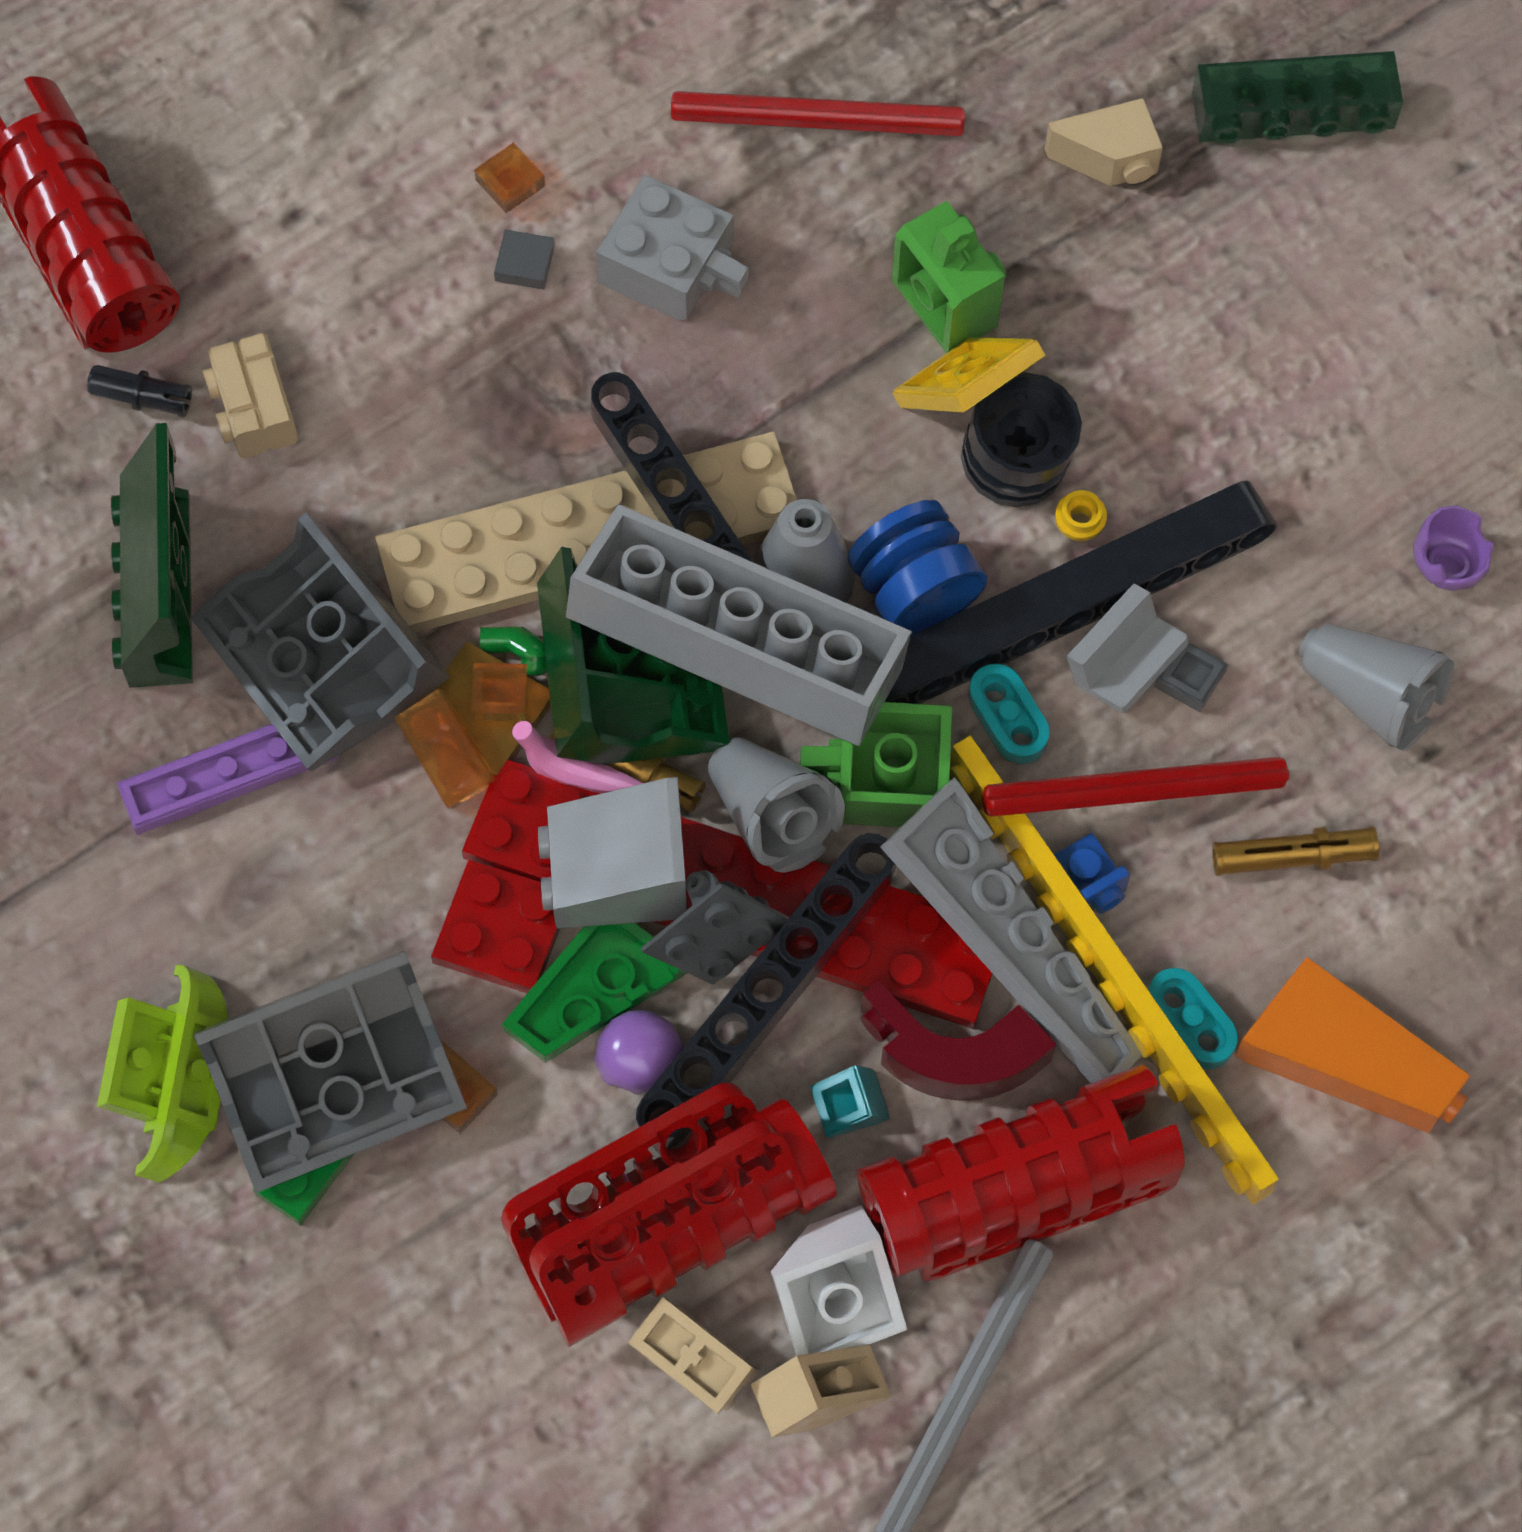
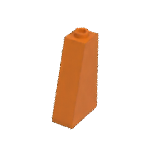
M1308 957L1304 959L1242 1038L1235 1054L1236 1057L1245 1063L1427 1133H1430L1439 1119L1450 1124L1469 1099L1461 1093L1462 1088L1470 1078L1468 1073Z

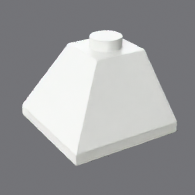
M861 1205L809 1224L771 1270L796 1356L869 1345L907 1330L881 1237Z

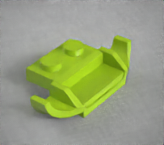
M175 965L174 976L180 978L181 992L179 1002L167 1006V1010L130 997L117 1001L97 1107L145 1122L143 1133L153 1135L146 1157L136 1166L135 1176L158 1183L168 1179L188 1163L199 1151L209 1132L215 1131L221 1102L194 1034L199 1030L227 1020L226 1002L213 978L206 973L185 965Z

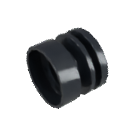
M1021 372L975 404L971 421L968 424L963 439L961 461L965 476L977 492L996 504L1012 507L1037 504L1053 494L1064 478L1070 465V460L1079 444L1082 421L1077 403L1062 385L1047 376Z

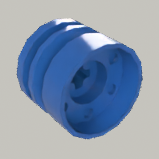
M923 500L912 503L886 515L869 527L855 541L848 552V563L852 570L861 577L860 583L864 589L870 594H877L875 607L881 617L912 631L911 635L964 611L982 593L988 578L972 551L965 544H958L960 532L949 521L948 513L937 500Z

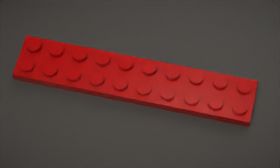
M507 760L498 774L492 775L463 846V859L473 860L541 882V878L551 877L550 859H540L538 827L548 826L547 807L600 793L560 783L536 773L532 767ZM681 817L685 883L691 873L707 870L713 873L719 882L730 881L736 886L744 888L748 895L752 897L760 896L766 899L770 908L791 917L831 868L829 865L812 861L801 869L785 873L774 871L770 866H763L753 858L741 836ZM889 886L816 977L863 993L879 980L902 1006L974 1029L993 973L925 897ZM686 890V911H687V910H688L690 907H692L693 905H692V902H691V900H690L689 894H688V892H687V890ZM840 894L829 896L822 904L823 911L834 917L845 915L852 907V902L849 898ZM674 920L651 921V922H654V923H657V924H660V925H663V926H666V927H667V926L670 925ZM800 936L790 942L787 952L796 959L804 960L815 954L818 944L809 937ZM769 943L761 946L751 955L758 957Z

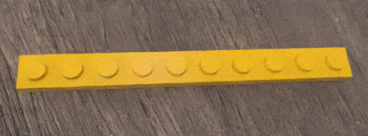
M970 735L954 744L950 759V779L952 780L955 777L965 792L973 799L979 808L978 811L994 833L991 838L999 837L1008 850V863L1013 861L1024 878L1022 882L1028 880L1039 895L1036 899L1039 909L1044 907L1054 922L1053 925L1057 923L1060 925L1069 938L1067 941L1069 952L1075 953L1084 968L1089 967L1100 983L1097 985V989L1100 990L1115 1013L1119 1011L1129 1025L1128 1033L1142 1053V1057L1147 1058L1150 1056L1162 1073L1159 1075V1081L1165 1093L1174 1103L1181 1101L1193 1118L1190 1121V1125L1199 1142L1206 1149L1213 1147L1225 1165L1222 1166V1172L1230 1187L1238 1195L1245 1193L1252 1205L1269 1196L1273 1192L1279 1178L1025 813L994 817L984 813L981 800L984 787L988 784L1004 782Z

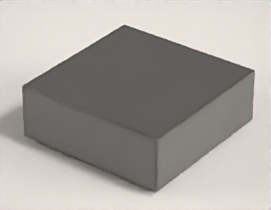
M505 229L494 270L495 281L544 290L555 248L554 238Z
M1189 643L1156 679L1154 687L1194 710L1201 712L1225 674L1228 664Z

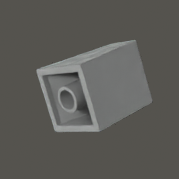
M678 777L664 778L547 807L548 826L538 827L540 859H550L551 877L541 878L543 911H554L556 928L676 920L686 911V884Z

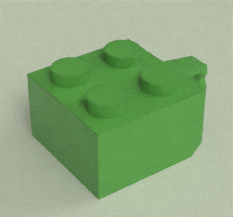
M946 200L904 224L895 234L892 282L943 350L947 353L967 338H979L998 327L1006 272L998 256L992 251L987 253L979 243L971 221L964 214L958 215Z
M884 702L860 746L843 739H829V746H801L800 765L829 778L841 791L845 804L843 824L901 827L934 794L949 782L952 706Z

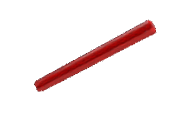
M686 91L673 92L671 97V117L675 121L961 136L965 126L964 108L956 106Z
M1270 757L988 784L984 787L981 800L984 813L994 817L1283 788L1289 780V770L1284 758Z

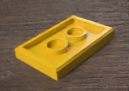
M969 337L896 387L892 394L900 408L964 413L1046 355L1039 342L1033 339Z

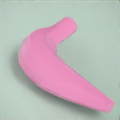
M520 721L513 727V737L524 748L531 767L538 774L560 783L600 794L643 784L605 764L557 757L555 740L538 733L528 721Z

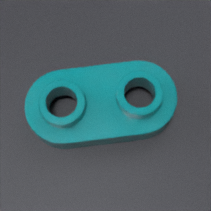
M989 664L978 669L971 678L968 699L971 708L998 752L1008 761L1017 764H1027L1039 759L1047 748L1049 725L1018 674L1010 667L1002 664ZM990 691H997L1003 695L1004 699L999 702H992L985 695ZM1016 734H1024L1029 737L1030 743L1018 745L1013 741L1012 737Z
M1168 968L1156 974L1149 985L1148 991L1202 1069H1216L1225 1065L1232 1057L1238 1041L1237 1030L1230 1018L1200 981L1189 971L1180 968ZM1175 994L1181 998L1183 1005L1178 1008H1172L1165 1003L1164 996ZM1202 1036H1209L1215 1040L1217 1048L1205 1050L1200 1047L1198 1039Z

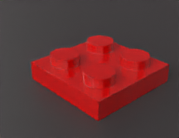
M468 859L431 955L432 963L528 993L542 977L560 928H556L554 911H543L541 882Z

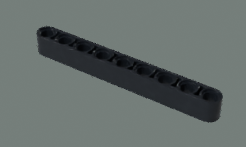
M1241 481L911 635L902 671L885 702L921 704L970 681L974 673L983 666L989 664L1004 665L1101 619L1133 584L1147 590L1152 595L1263 542L1276 530L1277 523L1250 481Z

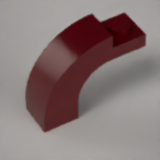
M879 980L862 994L861 1012L863 1015L860 1018L863 1025L879 1042H883L885 1039L889 1041L882 1049L881 1065L902 1083L927 1095L942 1099L964 1101L998 1096L1030 1080L1053 1059L1056 1043L1020 1005H1017L999 1022L981 1034L966 1038H950L935 1034L923 1027Z

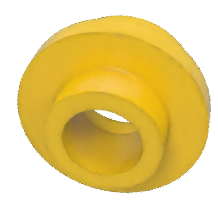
M1077 490L1064 496L1057 504L1055 511L1057 528L1064 536L1075 541L1094 539L1103 531L1107 521V510L1104 503L1094 493L1086 490ZM1082 513L1089 518V521L1086 523L1076 522L1072 519V516Z

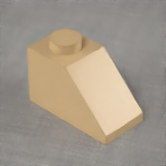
M1142 98L1049 122L1044 150L1049 159L1108 186H1114L1125 182L1128 184L1141 183L1152 175H1156L1163 147Z
M870 1344L795 1356L751 1384L760 1407L761 1415L767 1424L772 1438L813 1430L884 1402L891 1397Z

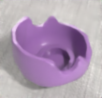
M1458 505L1439 507L1421 525L1413 544L1414 559L1421 573L1429 583L1434 584L1437 588L1449 591L1473 588L1489 572L1491 552L1493 551L1494 544L1492 541H1487L1481 532L1482 518L1477 513Z
M628 1011L612 1019L597 1038L594 1061L602 1079L608 1085L618 1086L638 1095L649 1091L683 1049L680 1034L675 1031V1026L664 1017L651 1011Z

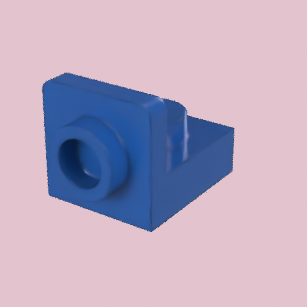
M1093 833L1054 854L1093 911L1096 909L1098 914H1103L1113 909L1125 898L1124 892H1126L1131 874L1125 866L1116 868Z

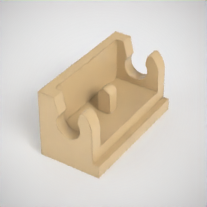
M664 1297L660 1299L628 1341V1344L716 1414H719L722 1410H729L736 1401L734 1398L744 1385L750 1384L760 1372L757 1367L681 1307Z

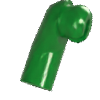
M480 627L481 650L486 653H514L521 657V671L526 675H541L547 672L544 641L525 627Z

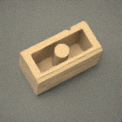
M261 333L240 339L238 343L232 341L210 347L208 355L212 368L202 371L211 400L221 398L225 411L216 414L224 444L234 441L238 455L243 459L265 453L270 448L276 450L296 444L299 439L268 336Z

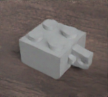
M644 174L596 251L598 283L677 320L688 318L703 291L711 292L712 289H716L739 298L749 282V267L731 258L732 252L729 251V248L734 242V215Z

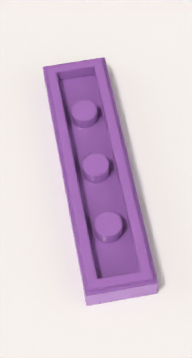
M273 724L127 778L117 782L134 830L139 835L305 772L308 769ZM338 756L335 757V758H333V759H331V760L328 761V762H331V761H334V760L338 759Z

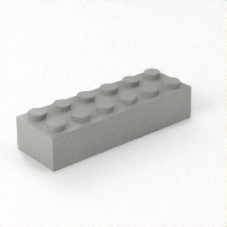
M620 504L617 505L572 574L566 618L857 746L861 745L902 671L912 631Z

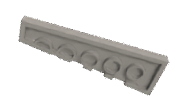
M954 777L910 817L880 848L1090 1083L1130 1069L1142 1056V1053L1100 990L1094 987L1088 972L1075 953L1066 952L1051 931L1050 926L1054 922L1044 907L1037 910L1019 883L1024 880L1023 876L1013 861L1006 864L989 839L994 833L961 784Z

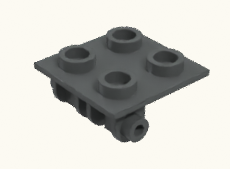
M702 870L691 873L685 883L693 906L646 943L641 950L649 956L714 985L720 979L729 975L737 965L758 948L769 943L790 917L770 908L766 899L760 896L752 897L748 895L744 888L736 886L730 881L719 882L713 873Z

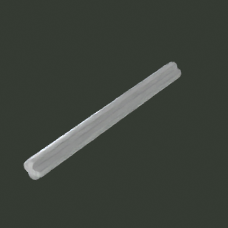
M1032 1239L1025 1242L885 1509L875 1532L911 1531L1052 1259L1053 1251L1046 1245Z

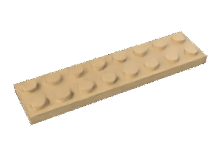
M774 431L683 455L742 545L764 540L783 508L797 500ZM625 470L375 536L393 605L416 633L539 600L537 582L561 547L571 548L577 565H579L618 504L654 520H659ZM674 479L663 480L657 485L658 491L667 497L678 496L685 490L684 486ZM693 522L685 528L687 534L700 540L707 539L713 534L712 528L703 522Z

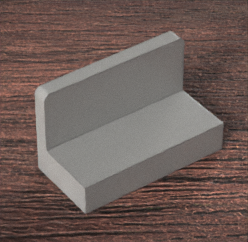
M1133 584L1066 657L1076 687L1120 713H1126L1187 647L1189 641L1186 633L1157 617L1150 592Z

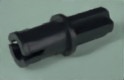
M95 365L92 367L87 379V391L91 395L132 404V409L136 411L146 407L176 414L184 418L188 413L190 405L169 398L170 396H175L187 400L192 399L191 385L149 377L148 371L141 370L139 374Z

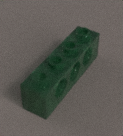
M1394 51L1198 64L1192 89L1199 142L1216 141L1221 144L1233 143L1240 139L1265 138L1268 140H1281L1288 136L1312 134L1318 137H1328L1341 132L1363 131L1369 134L1380 133L1386 129H1395L1403 105ZM1341 96H1347V97H1350V98H1352V99H1345V98H1343V97H1341ZM1291 99H1297L1304 103L1294 102ZM1242 103H1251L1255 106H1247Z

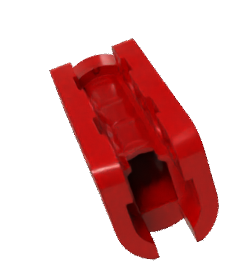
M38 76L27 77L24 79L26 87L40 112L29 115L8 128L0 117V203L84 350L92 348L103 353H114L137 347L158 335L171 323L179 310V294L164 268L155 261L149 242L140 227L133 223L127 204L118 189L111 184L104 164L97 152L89 146L82 126L58 85L48 78Z
M1139 1065L1080 1087L1077 1097L1058 1104L1054 1099L1049 1098L1028 1106L1025 1117L1009 1123H1005L998 1117L976 1125L974 1134L971 1137L954 1143L948 1137H943L924 1144L921 1155L899 1163L892 1156L857 1169V1181L866 1214L881 1237L892 1273L899 1277L919 1270L923 1281L937 1280L1023 1248L1025 1242L1029 1239L1039 1242L1156 1198L1173 1189L1177 1185L1185 1166L1184 1150L1177 1125L1173 1124L1129 1141L1122 1122L1135 1117L1144 1109L1147 1101L1143 1094L1157 1089L1158 1082L1153 1073L1145 1065Z
M721 1083L516 1195L504 1207L501 1222L539 1302L550 1321L557 1320L560 1332L567 1346L571 1347L626 1316V1307L650 1293L655 1298H658L677 1287L676 1278L699 1265L704 1270L713 1267L726 1259L725 1251L747 1238L753 1242L759 1241L775 1232V1223L795 1211L805 1215L835 1198L837 1190L819 1147L798 1113L788 1101L780 1098L757 1111L751 1099L739 1086L733 1083ZM732 1103V1115L723 1119L725 1116L723 1108ZM703 1117L705 1119L704 1123L709 1128L707 1131H704L697 1122ZM682 1127L691 1129L690 1139L684 1146L676 1150L666 1148L667 1139L671 1133ZM651 1146H653L654 1149L660 1155V1157L656 1158L655 1160H653L652 1157L654 1156L648 1150V1148ZM633 1158L635 1169L625 1174L626 1167L624 1163ZM604 1172L611 1183L608 1186H605L599 1178V1175ZM591 1183L593 1185L592 1193L584 1202L577 1205L567 1203V1196L570 1190L577 1184ZM552 1201H554L558 1208L561 1210V1212H559L556 1215L553 1214L554 1211L549 1205V1203ZM534 1214L536 1224L526 1229L524 1218Z

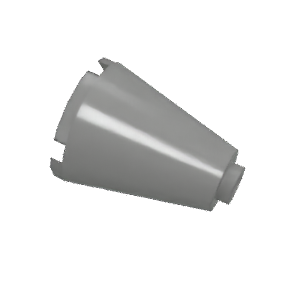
M798 499L786 505L757 550L753 562L843 602H847L852 595L855 572L848 563L849 550L829 511L824 505L812 499Z
M1330 623L1324 624L1319 630L1316 628L1311 629L1305 636L1299 649V655L1303 657V670L1389 746L1396 747L1401 751H1406L1412 747L1433 720L1426 717V714L1434 701L1442 705L1453 678L1455 665L1454 661L1444 655L1443 652Z
M744 738L729 739L730 743L716 749L709 760V776L753 858L763 866H770L774 871L783 873L801 869L819 858L827 849L822 843L833 829L838 834L843 824L845 804L841 791L833 782L822 774Z

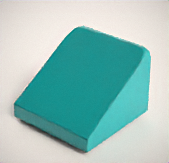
M854 1065L810 1086L825 1136L828 1138L877 1125L890 1119L877 1075L871 1068Z

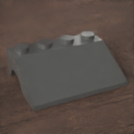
M307 512L298 518L295 540L264 569L233 577L190 617L300 761L310 771L315 770L412 712L426 697L432 694L450 677L333 530Z
M405 950L199 1030L194 1034L222 1101L232 1134L256 1193L467 1109Z

